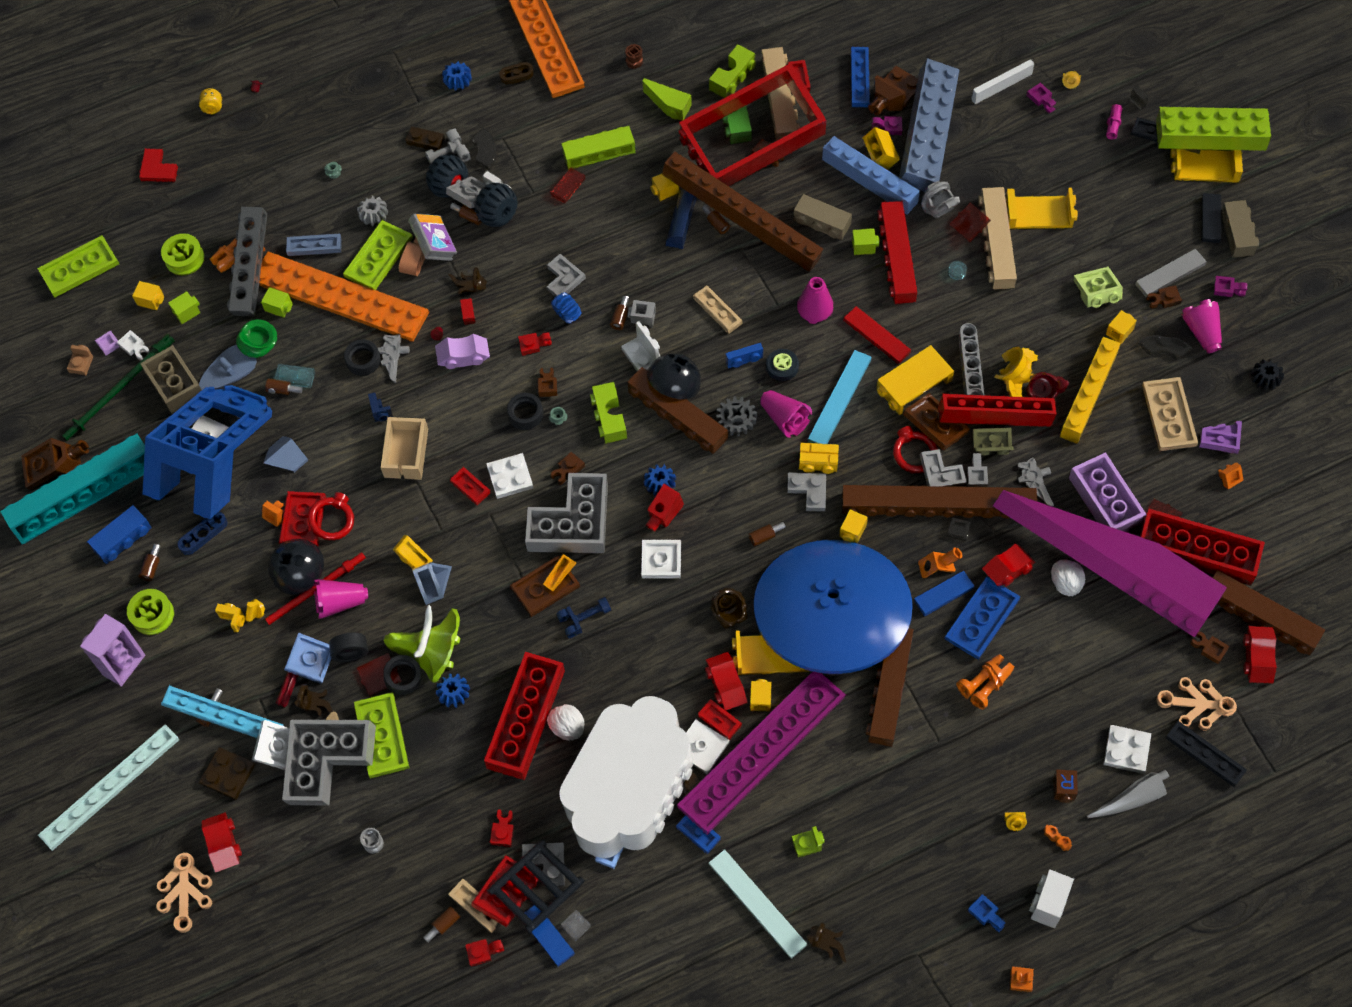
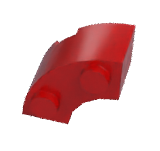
M1014 544L1004 553L992 558L982 569L997 586L1004 585L1007 587L1021 574H1028L1033 569L1032 565L1036 562L1020 545Z
M1248 626V632L1243 637V644L1246 646L1244 674L1248 675L1250 683H1274L1277 669L1273 627Z
M726 652L706 659L707 667L705 668L707 678L712 679L717 692L714 693L717 704H722L724 710H728L748 703L743 685L730 654Z
M226 812L202 820V831L207 843L208 855L215 872L238 865L239 856L242 855L239 844H236L232 830H235L232 818L228 819Z

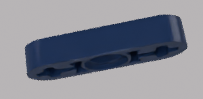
M218 512L211 519L205 518L181 537L178 541V548L184 555L195 553L224 530L227 526L225 515L222 512ZM215 520H221V523H215ZM205 529L208 531L205 537H198L200 530ZM185 543H188V544H190L191 546H190L189 548H187V547L184 546V544H185Z

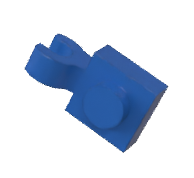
M983 894L968 909V912L980 923L985 925L989 922L997 932H1000L1005 927V922L995 914L999 908Z

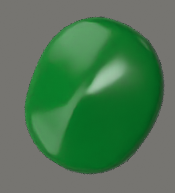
M249 321L241 328L237 335V347L241 353L250 358L263 357L275 346L278 337L277 331L267 321Z

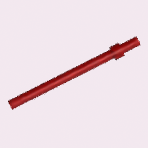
M361 552L351 560L347 559L342 563L341 567L322 580L334 581L344 573H349L354 569V566L366 559L365 555ZM316 586L301 593L265 618L266 622L269 625L314 595V592L317 591Z

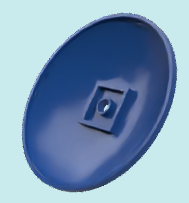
M821 540L805 543L788 550L769 565L757 584L754 596V615L763 639L775 653L789 663L813 672L844 674L869 668L881 662L896 650L905 638L910 626L912 597L902 573L889 559L879 552L854 542ZM831 593H835L838 595V597L830 598L828 595Z

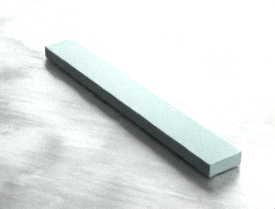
M165 724L40 832L38 836L53 851L178 742L179 738Z

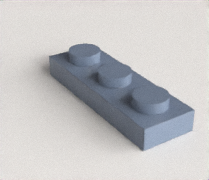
M341 234L287 237L286 253L288 256L341 253L342 237Z

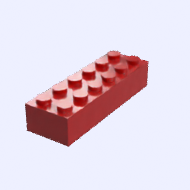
M1148 509L1140 533V537L1159 543L1202 572L1215 575L1218 570L1238 582L1250 586L1257 576L1265 544L1263 541L1153 509Z
M525 652L485 756L484 763L486 769L525 780L565 673L562 662Z

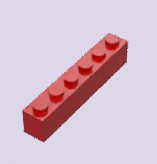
M903 201L882 202L880 210L877 211L878 221L882 222V225H880V235L884 236L882 249L886 251L884 256L885 266L889 267L887 281H891V286H889L890 297H893L894 304L916 302L917 287Z
M942 394L938 405L939 422L1051 427L1057 414L1054 398Z

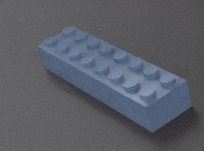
M928 58L919 71L899 178L923 192L926 191L929 185L940 180L960 70Z

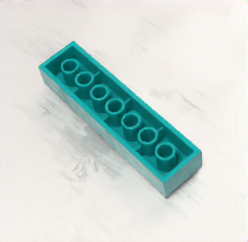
M138 434L129 436L125 441L110 447L100 455L94 456L88 462L76 466L74 470L59 476L49 484L41 486L37 491L25 495L21 500L6 506L0 512L9 528L23 545L143 476L145 445Z

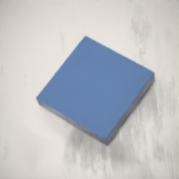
M298 633L284 670L322 684L331 661L329 644Z

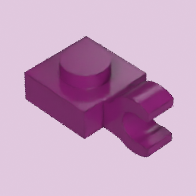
M1042 83L1027 91V97L1037 106L1043 104L1048 113L1055 111L1053 106L1056 105V102L1051 98L1052 93Z
M884 116V120L874 117L872 129L876 127L889 132V135H902V117Z
M1216 276L1214 295L1232 297L1233 293L1238 296H1245L1247 283H1236L1233 277Z

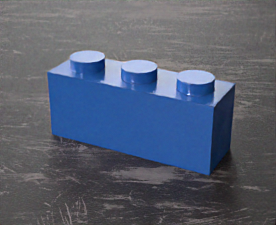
M132 505L87 542L92 550L107 564L115 560L122 551L130 548L137 539L145 536L152 527L147 519Z

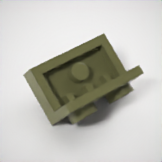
M1011 428L972 429L973 452L981 453V455H990V451H997V455H1007L1009 451L1014 450Z

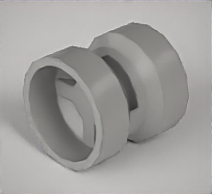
M367 828L361 833L360 842L368 853L374 854L383 848L384 841L378 830Z

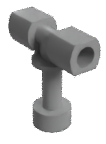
M456 129L446 132L449 140L447 147L435 152L432 149L425 152L429 164H432V161L437 157L449 153L452 155L456 154L463 162L471 159L466 146L461 144V137Z

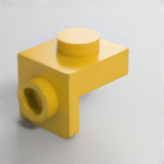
M225 603L224 605L217 604L215 611L219 618L232 620L230 625L233 631L239 632L240 627H243L245 622V616L241 609L230 603Z

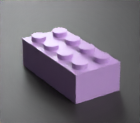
M1106 452L1072 468L1069 479L1098 523L1124 532L1143 524L1146 517L1145 511Z
M107 614L96 622L94 629L84 637L80 645L101 674L121 687L145 657V653L125 625Z

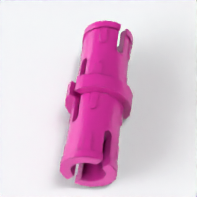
M1115 104L1111 106L1110 117L1107 120L1108 129L1106 136L1108 139L1117 138L1123 109L1121 105Z

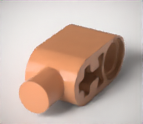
M416 237L414 243L408 242L399 263V272L414 276L419 275L425 260Z

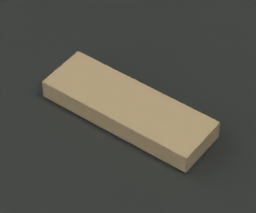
M707 285L693 295V299L728 334L742 325L743 321Z

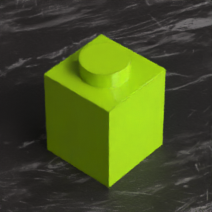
M875 229L853 230L852 245L854 255L875 254L876 246H879V236H875Z
M270 287L261 301L265 312L283 318L292 308V301L288 293Z
M187 291L168 302L172 312L181 324L200 314L197 307L200 305L195 296L191 297Z

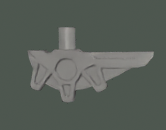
M385 335L383 339L386 342L383 347L378 348L379 354L383 356L381 364L386 366L390 380L396 383L398 359L400 354L410 353L409 346H400L401 335Z
M1034 457L1027 462L1018 463V469L1022 470V476L1018 478V482L1020 484L1025 483L1028 488H1037V496L1046 505L1054 507L1043 481V476L1051 474L1050 468L1039 469Z

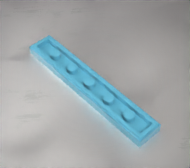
M854 350L816 422L808 442L828 444L871 361V356Z
M172 686L168 687L161 703L164 707L255 738L258 737L261 722L264 720L283 726V724Z

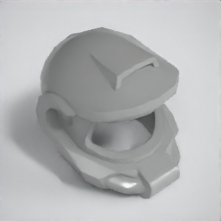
M937 181L927 187L922 196L921 205L923 210L934 218L945 215L960 203L959 197H954L951 193V187L948 182Z

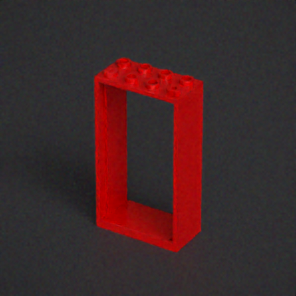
M789 63L679 122L680 129L678 130L680 134L679 140L683 146L688 148L689 151L687 152L692 161L695 160L698 167L727 186H730L825 135L826 118L793 65ZM787 84L810 123L715 173L693 134Z

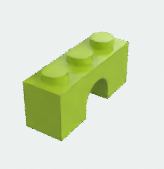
M737 44L728 55V67L733 70L725 71L718 68L709 79V90L723 98L733 94L737 85L745 80L746 74L754 69L756 65L755 53Z
M614 382L593 386V394H590L592 405H596L597 410H594L596 421H600L601 426H598L600 437H604L605 444L627 439L623 415L607 413L610 409L619 407Z

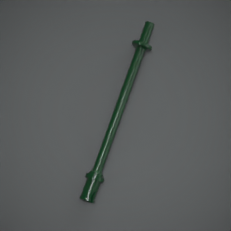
M165 334L157 344H153L151 352L79 420L72 419L74 425L62 437L68 441L77 431L81 430L84 432L86 430L84 425L143 370L140 363L167 349L175 343V340L169 334Z

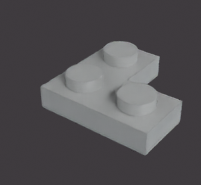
M561 254L547 264L548 269L557 276L547 286V290L555 297L562 292L569 294L586 279L585 274Z
M940 449L925 451L919 454L927 486L953 487L966 483L962 464L944 467Z
M788 473L787 493L806 494V511H825L826 474Z
M546 843V847L564 864V843ZM522 844V857L536 844ZM541 853L531 860L536 866H543V873L556 886L565 885V876Z

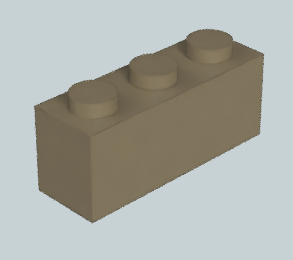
M803 194L794 209L793 220L801 225L809 226L815 231L828 234L832 238L842 240L851 225L852 214Z
M1246 200L1224 202L1221 216L1232 258L1254 256L1256 249L1259 247V239L1254 233L1255 224L1250 218V207H1247Z

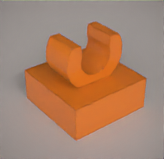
M1238 463L1226 465V469L1218 470L1223 486L1227 489L1243 481L1242 468Z
M266 501L262 505V518L276 527L282 523L284 511L281 508L284 504L280 501H276L274 504Z
M1012 966L1010 990L1032 992L1034 969Z

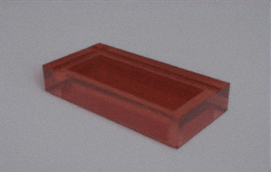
M570 168L550 192L551 196L566 203L586 179L585 175Z

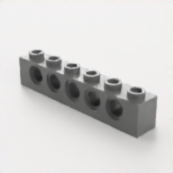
M241 207V213L238 214L239 230L236 231L235 263L231 268L233 279L229 285L231 295L227 301V308L234 316L255 317L268 214L263 207ZM254 224L253 228L248 230V227ZM248 242H252L249 247H245ZM246 259H250L247 264H243ZM244 276H248L246 281L241 282ZM246 293L243 299H239L241 294Z

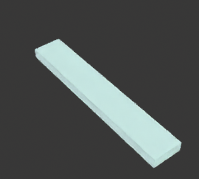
M725 850L709 862L711 868L790 959L807 946L803 938Z

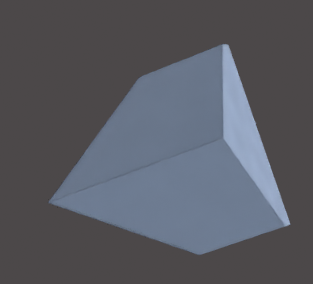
M282 436L268 449L263 463L288 469L295 473L308 459L291 438Z
M430 562L412 569L426 605L444 598L452 566Z

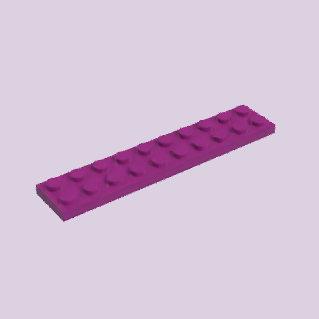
M812 672L677 804V808L708 835L845 698L846 694L822 673Z

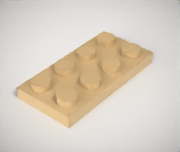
M1176 377L1143 382L1142 387L1159 451L1196 447L1198 440L1181 378Z

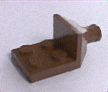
M895 66L884 79L876 75L873 91L874 101L868 106L870 112L873 114L877 110L874 115L878 116L884 108L888 111H902L915 97L918 78L898 66Z
M49 438L21 455L26 488L32 490L58 474L64 475L74 470L76 466L81 465L80 457L89 453L88 444L84 440H79L75 444L70 445Z

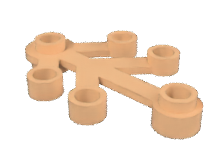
M1187 677L1181 678L1178 686L1182 691H1187L1194 699L1174 697L1167 690L1161 691L1156 699L1157 704L1162 708H1169L1171 705L1195 707L1188 714L1182 715L1178 720L1179 722L1182 719L1187 720L1188 724H1184L1187 727L1190 726L1191 721L1206 709H1214L1215 711L1208 717L1200 719L1198 726L1203 731L1209 730L1212 723L1222 715L1231 716L1237 709L1234 699L1228 696L1223 697L1212 686L1211 681L1207 679L1200 682L1199 690L1203 693H1208L1215 701L1207 700ZM1182 682H1187L1188 686H1183ZM1202 684H1207L1209 688H1204ZM1161 699H1167L1168 703H1163ZM1222 705H1227L1229 709H1224ZM1202 722H1207L1209 726H1203Z
M189 853L179 854L174 860V868L164 879L159 880L157 883V889L161 893H167L171 889L170 883L180 875V882L164 899L158 901L156 907L159 912L167 913L171 908L170 904L179 896V915L174 920V927L181 933L188 932L192 927V920L188 917V893L198 901L202 909H208L212 905L211 898L203 895L189 882V874H191L198 880V884L203 889H208L212 885V879L194 867L195 860ZM188 861L187 866L182 867V863ZM204 879H208L206 885H202ZM163 883H167L165 889H161ZM204 899H208L206 905H202ZM163 903L167 904L165 909H160ZM186 921L187 926L181 928V924Z

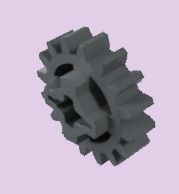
M734 396L733 401L727 398L726 404L720 403V408H717L716 421L730 431V436L734 432L737 433V436H740V432L746 435L747 429L753 430V424H756L757 411H755L754 405L750 406V400L744 402L743 397L737 400L736 396Z

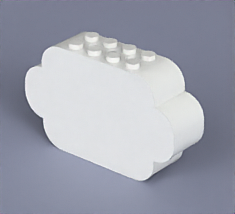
M647 696L637 700L632 707L624 704L611 705L599 716L560 788V799L566 816L572 823L580 847L585 852L595 857L609 858L619 853L623 847L630 850H641L648 847L654 841L657 833L660 834L665 825L664 820L667 815L669 816L672 813L673 803L676 797L679 798L683 791L682 785L685 780H689L693 766V754L689 737L679 727L676 710L669 702L658 697Z

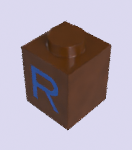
M1056 769L1054 774V800H1060L1063 803L1075 801L1078 795L1077 771Z

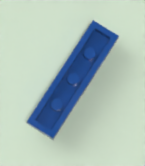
M851 47L852 107H868L870 103L869 47Z

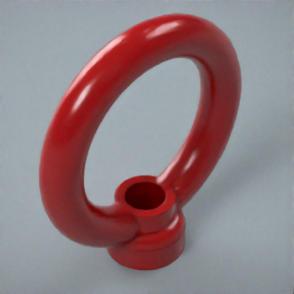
M906 426L897 432L899 438L893 447L894 459L905 471L924 473L922 465H910L902 458L901 447L903 443H908L913 439L925 442L930 451L938 450L937 445L924 433L913 431L911 426Z
M336 492L333 497L320 499L313 504L308 514V523L311 530L318 537L325 540H338L345 537L352 530L354 514L347 504L349 498L343 493ZM326 505H332L336 509L343 510L347 518L344 528L334 533L323 531L316 523L318 510Z

